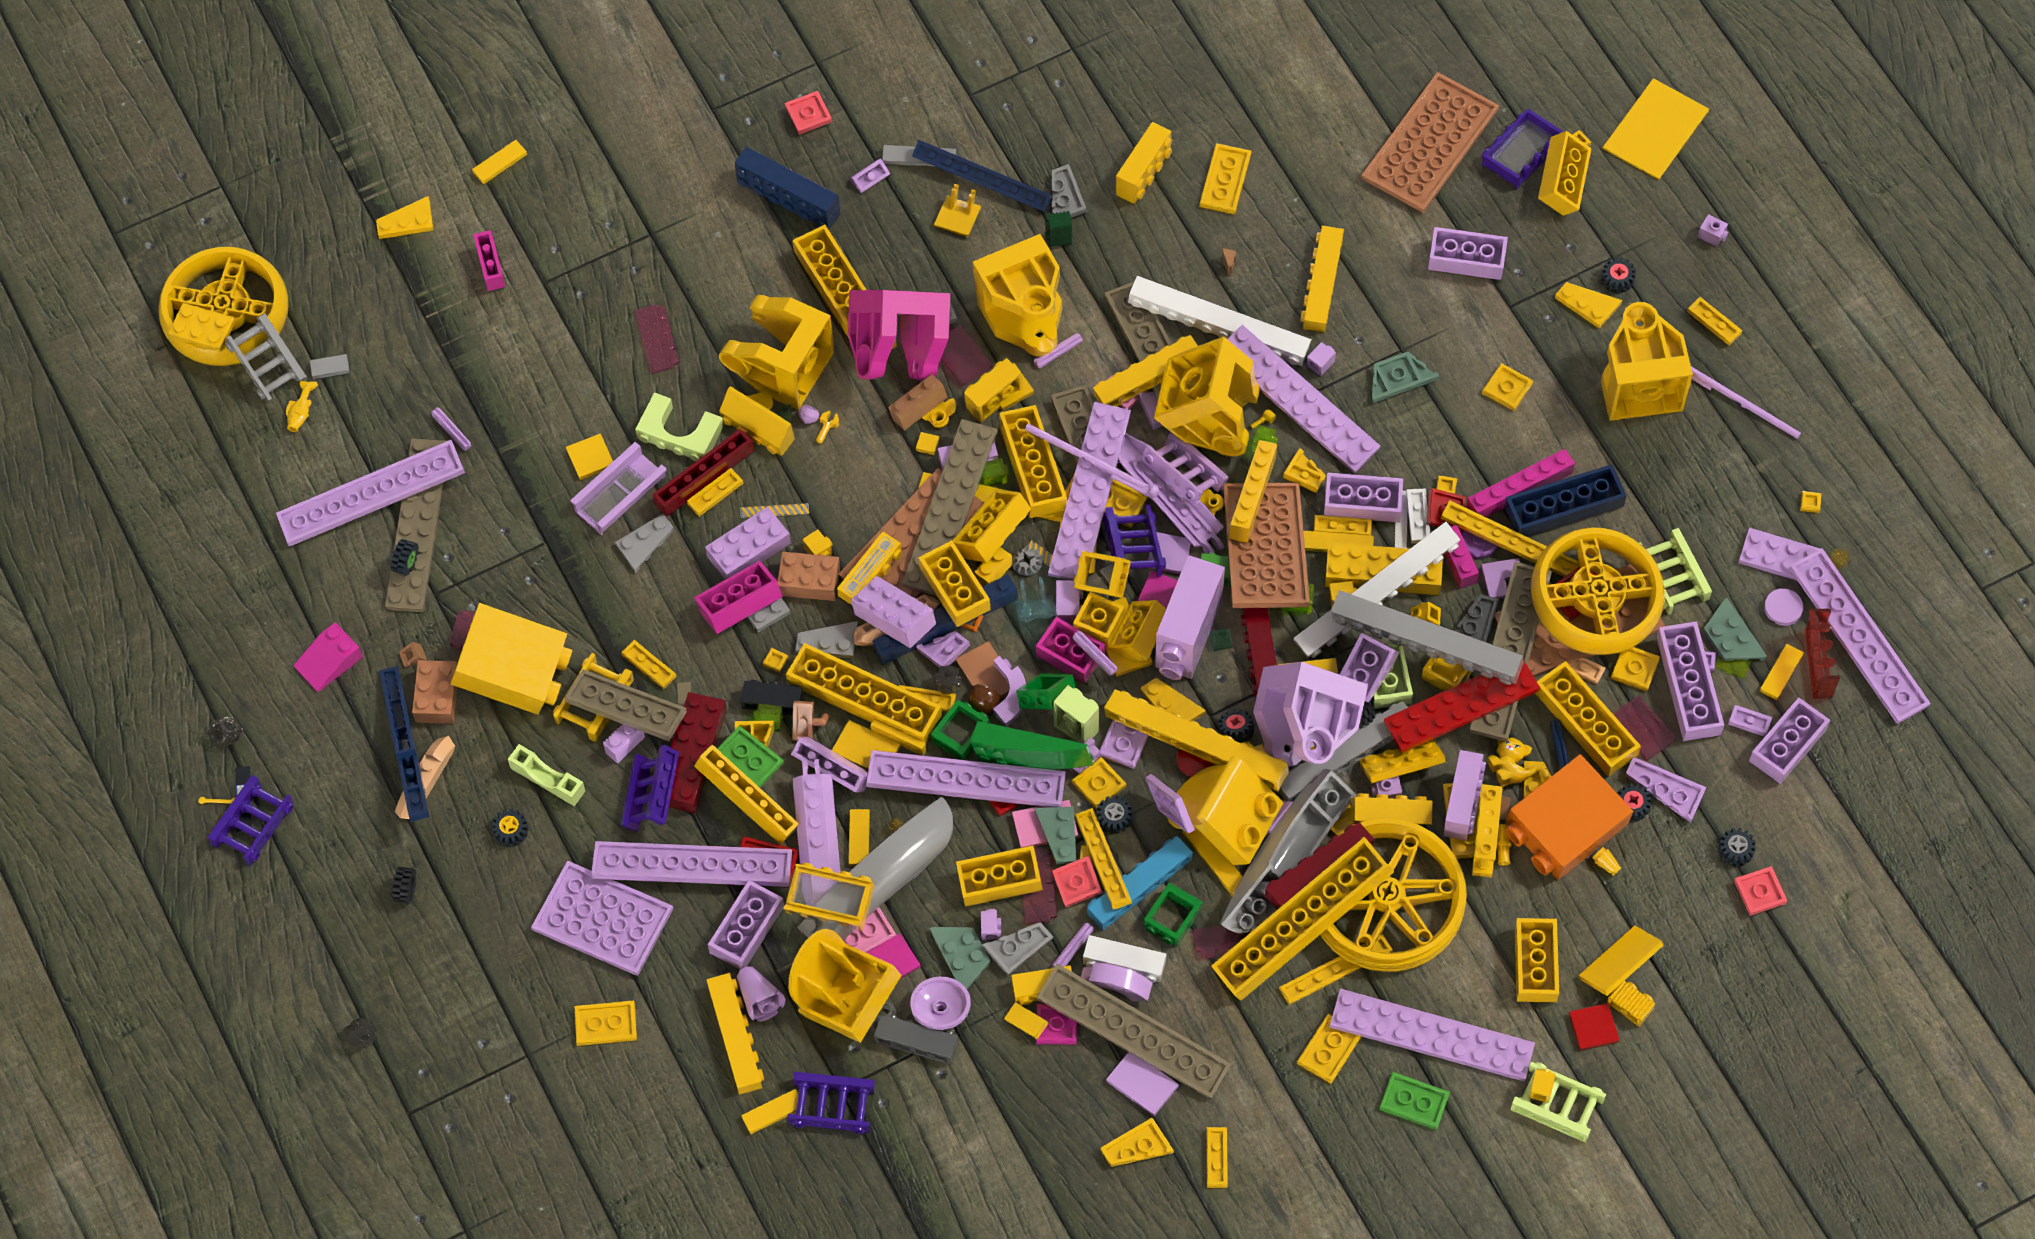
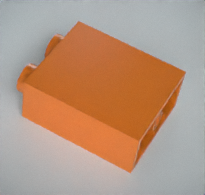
M1580 754L1510 809L1505 822L1508 825L1505 828V833L1513 844L1518 847L1524 844L1534 854L1531 857V861L1541 874L1547 876L1551 873L1558 881L1628 825L1634 811Z

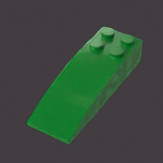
M977 721L970 740L977 758L985 763L990 761L1003 765L1050 770L1093 766L1094 764L1087 744Z

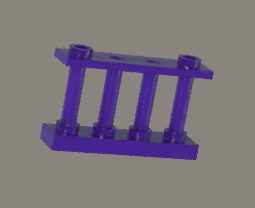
M1146 505L1144 515L1117 516V514H1114L1113 507H1105L1103 522L1111 556L1125 559V554L1152 552L1154 560L1131 561L1129 569L1156 568L1157 576L1161 577L1163 569L1166 568V559L1162 557L1154 524L1155 514L1151 512L1150 505ZM1145 522L1146 530L1121 531L1120 529L1118 530L1117 526L1124 523ZM1148 537L1150 545L1124 546L1121 544V540Z
M663 745L659 747L658 757L649 760L639 754H635L621 826L633 832H638L640 821L645 819L659 825L665 824L679 756L678 751ZM656 766L654 775L649 776L651 767ZM652 784L651 792L646 794L647 785ZM648 802L647 811L642 812L643 804Z
M251 775L208 836L210 844L216 848L220 844L225 843L245 854L243 858L248 866H251L253 861H257L262 848L286 814H290L294 806L290 795L287 794L282 801L262 790L259 778ZM259 796L278 808L270 816L250 805L252 799ZM243 812H248L267 824L260 832L241 822L239 817ZM236 827L256 838V840L249 848L229 837L228 833L230 830Z
M794 1072V1086H797L799 1091L796 1113L788 1114L789 1124L797 1128L812 1126L850 1130L856 1134L869 1132V1122H864L867 1096L874 1094L875 1080ZM809 1088H817L819 1090L816 1116L803 1115L806 1092ZM829 1090H837L839 1092L836 1119L824 1117L826 1095ZM849 1092H857L859 1094L856 1121L844 1120L846 1097Z

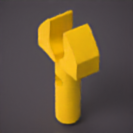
M830 411L821 415L820 422L823 423V427L816 438L817 443H823L830 428H838L839 417L837 413L834 419L829 422Z

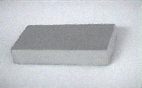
M347 354L310 360L313 379L350 373Z

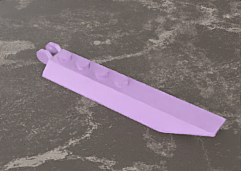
M1125 433L1118 459L1125 470L1132 477L1152 487L1154 484L1159 487V494L1151 499L1194 547L1202 546L1205 553L1215 554L1214 549L1208 543L1211 540L1216 549L1219 551L1224 549L1223 543L1217 537L1224 526L1200 500L1197 506L1194 507L1141 461L1142 454L1148 444Z
M814 759L816 774L808 775V762L802 760L803 775L793 778L796 822L799 823L797 834L800 865L805 862L814 865V868L821 869V867H827L832 869L833 872L840 873L832 775L820 774L819 759ZM802 873V891L806 904L814 907L839 881Z

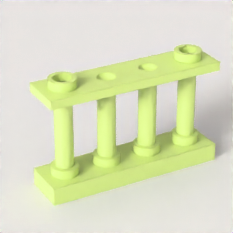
M1679 528L1671 531L1669 541L1646 549L1650 555L1670 548L1675 549L1677 552V557L1657 564L1660 571L1677 564L1683 565L1685 568V573L1663 580L1664 588L1685 580L1692 581L1694 585L1693 589L1669 597L1665 590L1663 610L1665 609L1668 615L1672 614L1673 604L1694 596H1700L1702 602L1710 600L1712 593Z
M1531 1062L1528 1072L1533 1075L1523 1097L1518 1098L1515 1096L1511 1110L1586 1143L1591 1131L1587 1127L1588 1120L1596 1102L1603 1104L1606 1094L1597 1087L1591 1088L1550 1070L1551 1073L1556 1074L1549 1103L1542 1102V1105L1539 1106L1531 1103L1529 1096L1535 1070L1547 1069V1067L1539 1062ZM1561 1086L1570 1090L1561 1112L1555 1114L1550 1112L1549 1107L1558 1087ZM1577 1094L1589 1098L1579 1122H1573L1569 1120L1568 1115Z

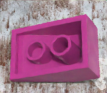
M335 622L316 638L293 666L319 692L363 658L359 646Z

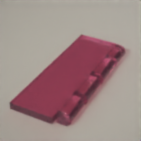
M655 304L635 310L652 374L674 368L673 366L679 364L680 361L675 350L676 346L673 335H671L672 331L667 319L665 306H657Z
M1043 847L1034 848L1043 890L1023 894L1026 924L1050 922L1051 918L1057 917L1056 903L1053 902L1056 901L1054 884H1050L1054 882L1053 867L1047 866L1052 864L1051 850H1043Z
M1223 926L1193 929L1196 952H1201L1202 959L1216 957L1215 950H1218L1219 957L1223 956L1251 932L1236 933Z

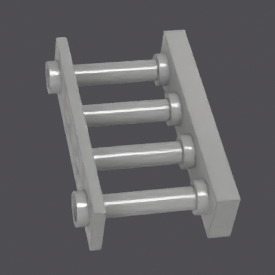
M264 313L256 318L258 321L256 326L233 340L231 336H227L225 338L227 341L225 345L230 352L235 353L258 388L256 392L262 400L269 401L272 399L269 395L271 391L291 378L299 381L306 377V375ZM260 331H265L268 336L267 341L243 355L238 346ZM270 347H275L278 351L277 357L254 371L248 362ZM280 363H286L289 368L287 373L264 387L258 377Z

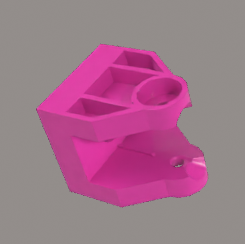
M849 290L848 338L856 361V371L859 378L870 380L884 375L886 362L896 339L897 315H901L900 340L908 363L910 378L923 381L931 374L936 377L939 362L949 339L950 293Z

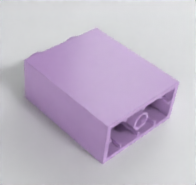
M1188 555L1156 634L1155 667L1160 668L1159 672L1163 676L1172 680H1180L1182 676L1192 679L1223 601L1225 567Z

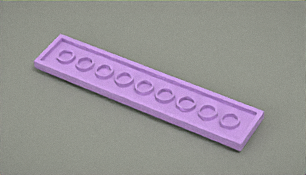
M1241 325L1228 338L1232 344L1253 360L1255 379L1259 384L1260 391L1354 474L1380 449L1381 446L1244 325Z
M1094 402L1081 450L1116 468L1131 410ZM1084 458L1083 460H1078L1048 571V576L1074 581L1078 572V559L1082 551L1094 553L1113 482L1112 474L1093 465Z
M449 440L279 511L276 515L290 547L462 475L465 471L452 440Z
M1823 548L1790 565V571L1896 724L1929 707L1931 703Z
M872 750L867 787L1045 807H1061L1066 771Z
M596 841L591 876L592 879L746 885L748 880L759 886L789 887L792 849Z
M1344 989L1339 991L1330 1023V1028L1523 1082L1526 1080L1535 1042Z

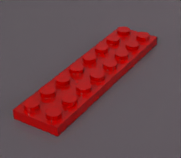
M1524 661L1516 684L1511 683V685L1500 682V679L1493 676L1491 679L1479 675L1384 718V724L1401 753H1404L1540 691V686Z

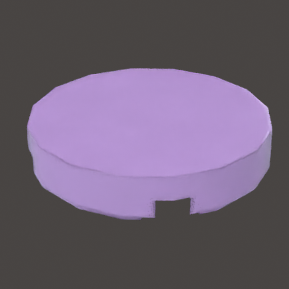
M1777 589L1767 596L1764 611L1767 618L1776 622L1775 624L1788 626L1797 622L1801 617L1803 602L1794 591Z

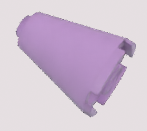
M743 967L740 969L737 980L751 1020L757 1019L758 1022H762L775 1016L778 1013L777 1009L780 1006L783 1008L785 1005V997L782 992L755 968Z

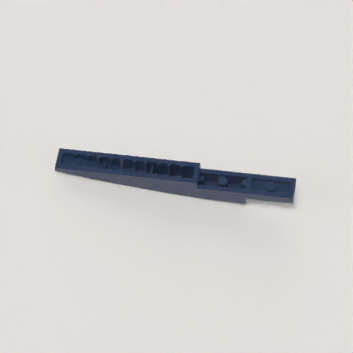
M395 666L379 670L409 819L412 822L428 818L430 815L399 668Z

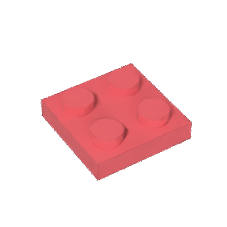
M818 91L785 103V108L799 135L832 123V118Z
M1089 856L1052 870L1066 908L1103 893Z
M1772 866L1737 877L1734 880L1749 916L1787 904L1786 896Z

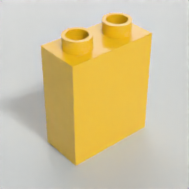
M479 603L450 684L539 715L544 703L554 706L561 684L552 681L555 669L565 672L569 663L572 649L563 647L567 633Z

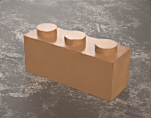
M931 374L888 408L893 420L905 431L948 398L943 384Z

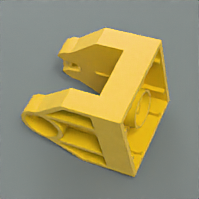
M1041 234L973 261L977 305L995 337L1019 346L1033 356L1041 357L1052 352L1057 347V330L1063 309L1062 299L1057 292L1060 267ZM1043 333V336L1037 337L1036 334Z
M757 295L750 305L752 310L751 319L764 327L786 346L783 352L763 343H745L729 340L718 357L723 365L738 374L759 393L767 392L772 396V399L799 410L834 354L831 316L793 298Z
M1645 302L1632 303L1626 307L1621 324L1609 344L1607 351L1609 363L1601 378L1609 421L1683 411L1693 376L1684 335L1660 317L1652 305ZM1641 321L1643 326H1637L1636 322Z
M1224 336L1169 357L1154 419L1185 443L1214 450L1225 456L1235 457L1244 454L1249 440V432L1245 429L1242 408L1249 402L1256 404L1260 391L1259 384L1255 379L1253 360Z

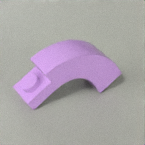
M998 656L994 660L993 665L1005 678L1010 690L1006 699L993 709V713L1003 726L1007 727L1022 711L1019 708L1016 690L1025 685L1026 682L1018 666L1011 670L1012 666L1006 658L1003 660Z
M1094 963L1093 967H1083L1081 974L1083 979L1095 986L1119 992L1131 1001H1148L1153 984L1146 977L1132 970L1105 963Z

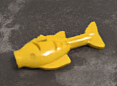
M299 382L302 388L301 396L296 402L289 401L286 408L287 429L289 431L298 432L300 426L309 416V407L312 402L307 400L310 391L318 386L317 382Z

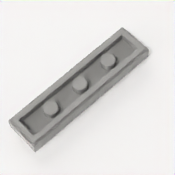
M884 145L882 158L884 164L935 167L912 157L915 147ZM940 148L956 155V149Z

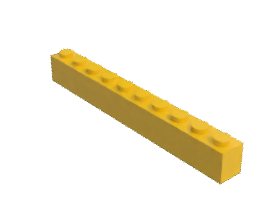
M1115 689L1104 707L1106 717L1213 764L1224 765L1228 763L1231 756L1238 757L1273 790L1279 791L1289 773L1288 764L1283 759H1275L1265 751H1257L1246 743L1234 741L1230 736H1222L1211 728L1201 727L1193 720H1185L1177 713L1171 714L1160 706L1150 705L1146 700L1134 698L1126 691L1120 692Z

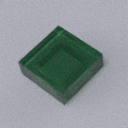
M1228 628L1210 631L1209 635L1213 651L1232 648Z

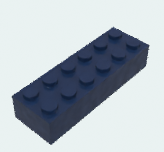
M746 146L734 162L737 182L742 187L752 189L757 195L767 197L772 203L782 205L786 210L799 214L801 218L814 222L816 226L826 225L829 230L840 216L839 195Z
M1611 464L1508 496L1505 500L1504 509L1514 531L1528 537L1624 507L1626 493Z

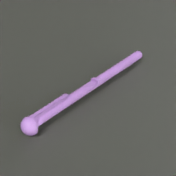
M1691 366L1692 380L1710 391L1714 388L1730 399L1741 403V407L1747 408L1796 439L1801 435L1796 429Z
M1029 423L1026 425V431L1077 456L1080 460H1083V458L1088 460L1093 465L1112 474L1111 478L1149 498H1154L1159 494V487L1156 484L1152 487Z

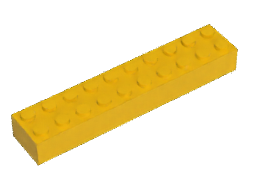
M1363 837L1211 965V967L1231 992L1242 1001L1393 874L1394 871L1368 840Z

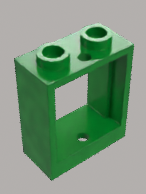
M1039 674L1016 690L1019 708L1053 709L1054 701L1068 685L1071 688H1075L1073 674Z
M957 699L931 733V742L958 760H965L973 750L970 742L972 735L962 746L942 732L958 711L975 722H990L986 714L975 711L969 703L961 702Z
M1169 882L1145 917L1144 928L1148 933L1160 936L1165 943L1178 947L1202 911L1203 902ZM1167 898L1191 911L1177 933L1153 920Z

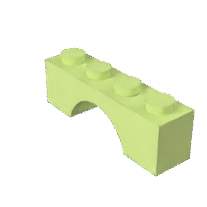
M520 744L508 758L512 770L572 806H575L585 793L582 781L569 773L563 774L551 769L535 753Z

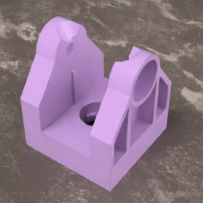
M1304 662L1263 667L1253 713L1264 741V751L1275 759H1283L1288 764V767L1297 765L1301 760L1311 764L1327 762L1332 757L1334 751L1358 730L1368 684ZM1285 745H1288L1290 748L1288 753L1284 751Z

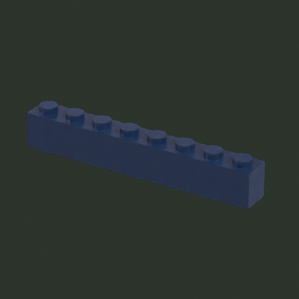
M1005 575L982 587L990 599L991 609L982 615L985 616L1018 599L1017 588L1009 575ZM942 606L933 611L936 625L911 648L885 634L872 640L873 651L883 666L917 649V645L930 643L933 639L942 637L960 628L962 625L956 627L948 612ZM978 617L966 622V624L976 620Z

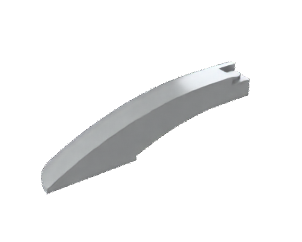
M1323 769L1313 783H1308L1273 828L1249 865L1230 900L1220 922L1224 928L1236 933L1252 932L1276 912V908L1265 897L1267 884L1272 880L1277 881L1286 870L1298 866V862L1303 858L1307 857L1308 859L1312 856L1331 827L1349 806L1351 798L1357 796L1332 770Z
M940 797L910 819L849 872L853 877L859 878V875L867 876L875 884L866 918L913 878L915 879L949 843L953 833V815L943 797ZM839 881L814 907L857 917L865 887ZM809 916L797 928L807 939L819 930L830 929L836 932L844 941L857 927L848 924L847 926H841L838 922L830 920L823 922L817 917Z

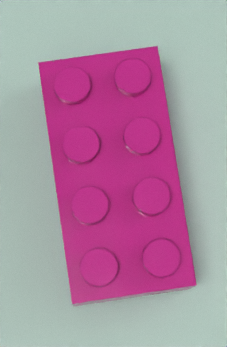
M759 560L697 595L694 599L700 614L715 633L718 634L783 596L777 580Z

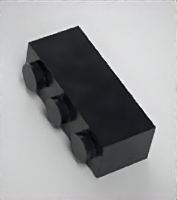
M744 680L741 696L742 709L793 715L794 701H802L803 698L802 687L794 684L787 686L776 682L762 683L758 680Z

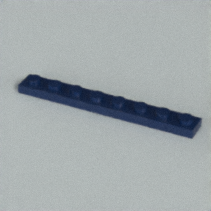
M918 140L912 157L1043 212H1046L1052 198L1051 194L921 140Z

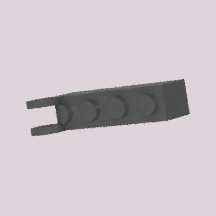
M888 1001L885 1002L887 1006H883L881 1010H887L889 1013L886 1016L877 1015L875 1018V1022L878 1024L874 1034L875 1043L946 1064H952L958 1046V1036H955L951 1031L942 1032L918 1025L913 1020H900L893 1014L892 1004Z

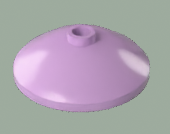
M933 977L923 981L915 988L911 996L910 1005L913 1016L920 1024L935 1030H945L953 1028L964 1021L970 1011L971 1001L967 989L957 980L948 977Z

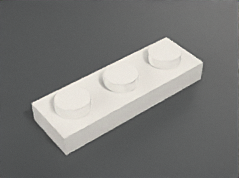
M1407 489L1406 496L1411 544L1419 543L1430 534V527L1426 524V489Z

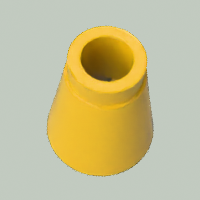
M1602 847L1592 857L1595 860V864L1613 876L1621 869L1609 849L1606 850Z

